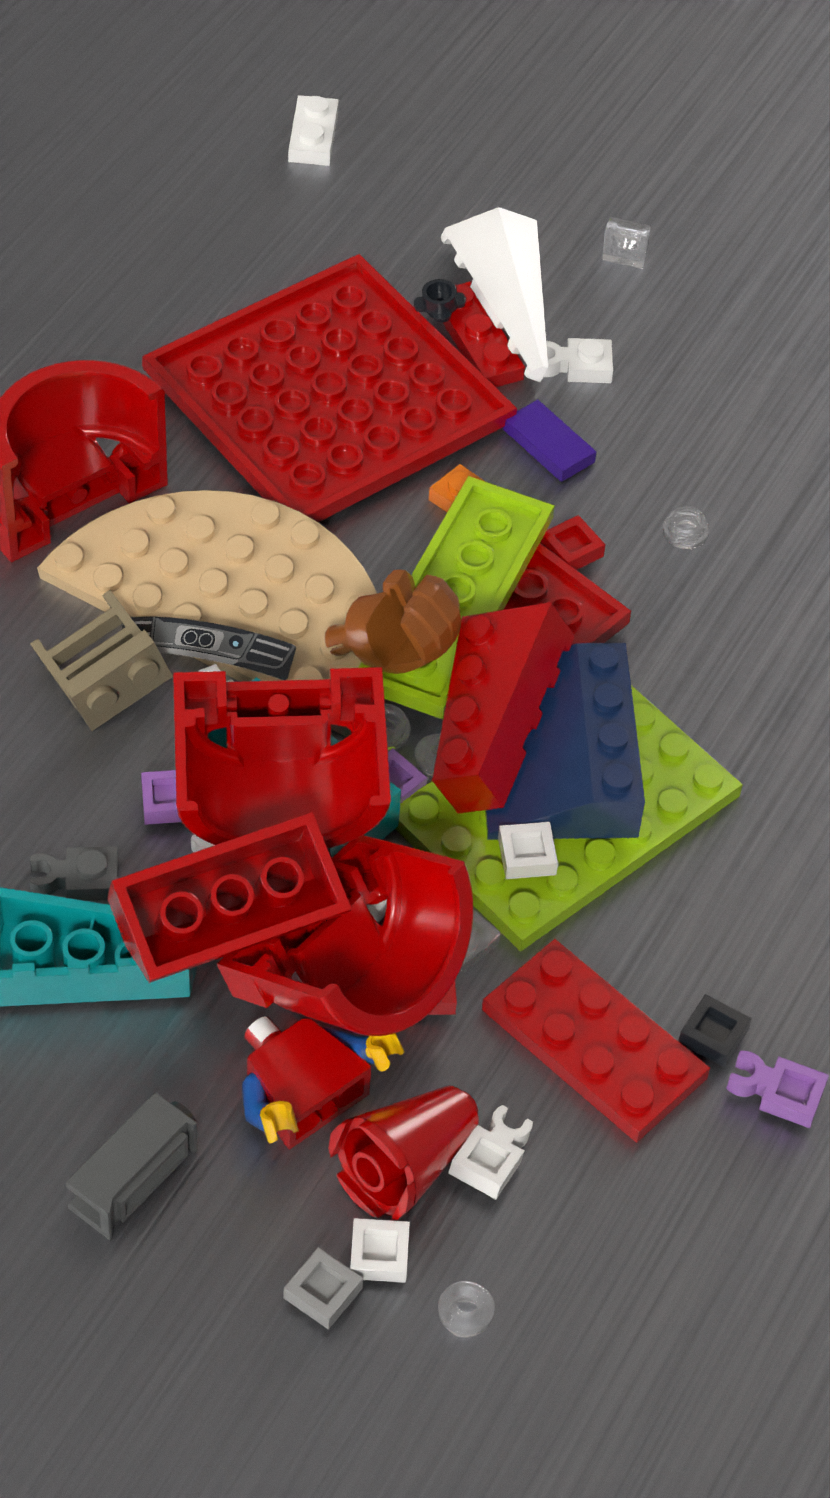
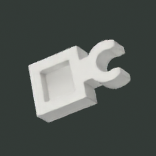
M568 338L567 347H560L554 342L546 341L548 369L544 377H553L563 372L567 373L568 382H612V340Z
M504 1105L494 1111L488 1130L477 1125L453 1158L448 1174L495 1200L520 1165L525 1152L521 1148L527 1143L533 1126V1121L527 1118L520 1128L512 1129L507 1127L503 1122L508 1108Z

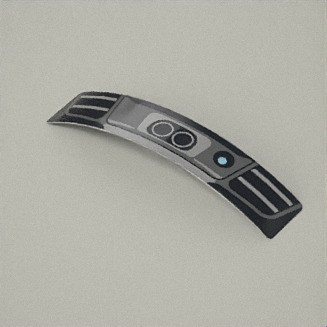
M131 617L141 631L145 629L160 653L212 660L260 672L281 680L288 679L296 651V646L288 642L255 632L204 621L172 617Z

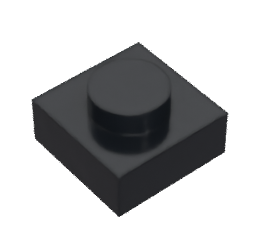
M705 994L681 1030L678 1041L683 1046L725 1067L748 1032L752 1018Z

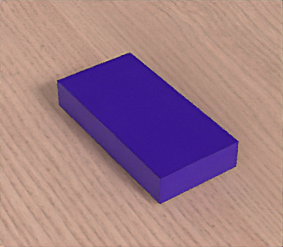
M538 399L518 410L516 415L505 420L503 430L560 482L595 463L597 451Z

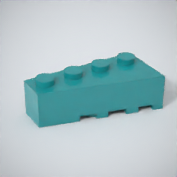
M0 887V1007L190 997L198 966L149 983L127 950L109 904Z

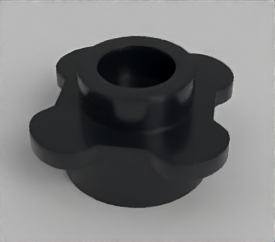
M435 279L423 286L422 297H417L414 300V309L417 312H426L434 321L443 323L451 319L452 313L457 308L465 306L466 297L462 293H457L456 286L452 282L445 279Z

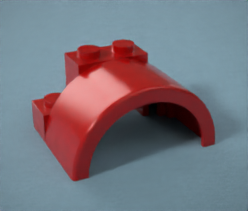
M76 360L61 362L40 368L22 377L0 397V550L11 563L50 544L51 526L118 493L130 504L168 485L165 391L155 381L139 371L106 361ZM96 438L111 439L120 443L115 446L111 455L107 457Z
M382 667L331 668L330 679L226 682V671L173 672L176 807L180 820L194 835L208 843L217 845L313 812L327 849L366 834L385 817L390 806L391 795ZM331 724L349 728L351 735L331 746ZM226 727L227 748L208 739V734L212 730Z
M362 835L350 841L331 858L351 905V912L223 957L217 963V966L233 997L268 1008L274 1002L289 1011L366 1036H386L401 1032L425 1018L442 1001L457 978L471 938L473 894L466 865L461 860ZM387 899L385 918L381 926L376 922L366 905L378 904Z

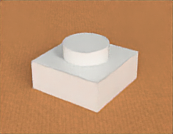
M550 822L499 826L498 841L505 879L553 876L557 874L558 860Z
M354 1218L350 1269L360 1275L363 1280L406 1283L410 1222Z

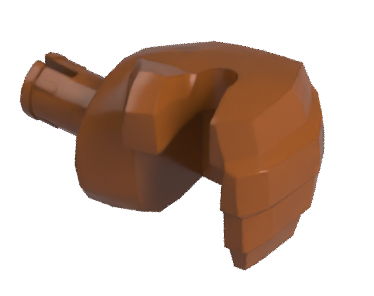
M401 569L393 570L383 582V592L358 597L351 604L345 623L332 625L327 628L325 644L327 648L342 644V646L332 648L330 653L335 656H342L353 652L364 665L382 667V672L400 674L418 669L441 657L455 642L461 627L459 599L442 578L426 575L417 585V588H415L414 579L409 572Z

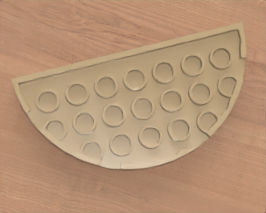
M182 491L132 502L100 516L77 530L57 546L37 567L40 579L104 612L109 610L110 606L102 595L111 590L130 617H172L204 621L255 632L296 646V651L287 680L330 679L331 668H358L361 661L353 652L342 656H335L330 653L332 648L342 646V644L327 648L325 632L332 625L345 623L347 612L351 604L358 597L377 594L367 572L354 554L321 524L301 512L278 502L254 495L229 491ZM195 658L208 666L217 664L220 671H226V675L239 682L252 681L256 677L261 681L281 680L242 667ZM331 724L332 730L345 737L351 735L349 728Z

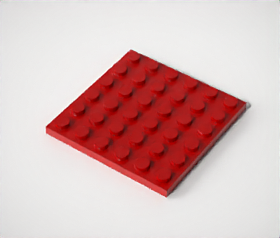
M360 254L142 356L143 370L164 389L167 396L262 498L297 510L316 522L336 514L503 428L505 421L517 414V408Z

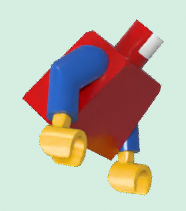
M264 1016L257 1019L248 1027L244 1036L255 1049L247 1058V1076L242 1083L245 1119L254 1127L265 1132L268 1143L278 1140L277 1132L284 1145L289 1150L370 1095L371 1066L369 1064H375L376 1068L381 1072L386 1071L391 1065L387 1056L391 1054L402 1055L405 1052L397 1034L369 1037L357 1036L327 1026L321 1027L312 1019H301L282 1032L269 1017Z

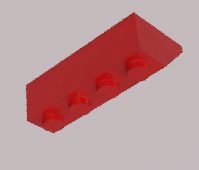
M313 812L112 880L107 896L124 944L149 983L346 914L352 910Z

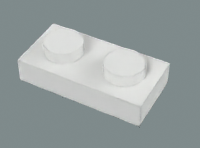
M298 95L289 144L288 162L330 166L339 99Z

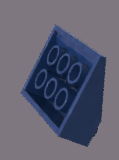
M576 643L571 645L569 651H563L557 664L561 672L554 688H547L539 709L543 715L537 729H532L524 742L523 749L526 751V755L504 808L485 810L487 840L498 839L499 826L550 822L553 839L639 837L645 797L626 643Z

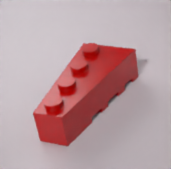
M552 602L463 616L461 619L460 633L458 635L432 782L458 814L504 808L526 755V751L523 749L524 742L531 730H536L543 715L539 709L547 688H554L561 672L557 667L558 661L563 651L570 650L575 638Z

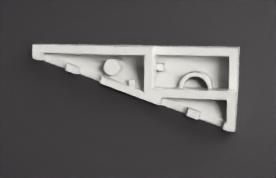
M498 207L446 227L441 235L442 242L453 245L457 252L454 261L458 268H467L473 277L470 287L495 327L500 329L504 327L510 339L507 344L509 350L513 354L520 353L526 362L527 367L524 372L526 377L541 382L548 369L537 220Z

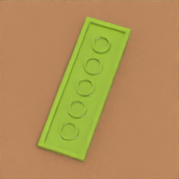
M468 476L411 575L414 579L415 588H417V585L426 575L442 578L459 599L461 619L463 616L504 610L554 517L555 505ZM458 636L446 653L418 669L400 674L382 672L384 699L443 720ZM361 662L358 668H371V667L366 666V665H364V664Z

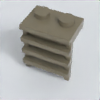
M111 590L102 595L110 606L109 610L48 651L38 638L30 643L91 731L173 677L154 641L145 629L141 631ZM123 624L125 626L124 629L63 670H60L59 666L119 625Z

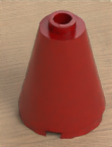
M448 1085L346 1119L332 1131L328 1147L330 1158L338 1154L343 1170L336 1174L341 1186L353 1202L370 1216L379 1218L387 1214L392 1216L390 1221L400 1219L411 1211L479 1124L477 1104L467 1092Z

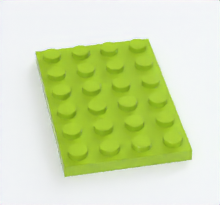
M632 685L645 797L638 838L553 839L558 860L556 875L505 879L498 839L487 840L485 810L458 814L432 781L400 803L399 825L395 830L415 849L442 856L446 855L449 858L464 861L472 886L473 906L520 952L740 797L743 784Z

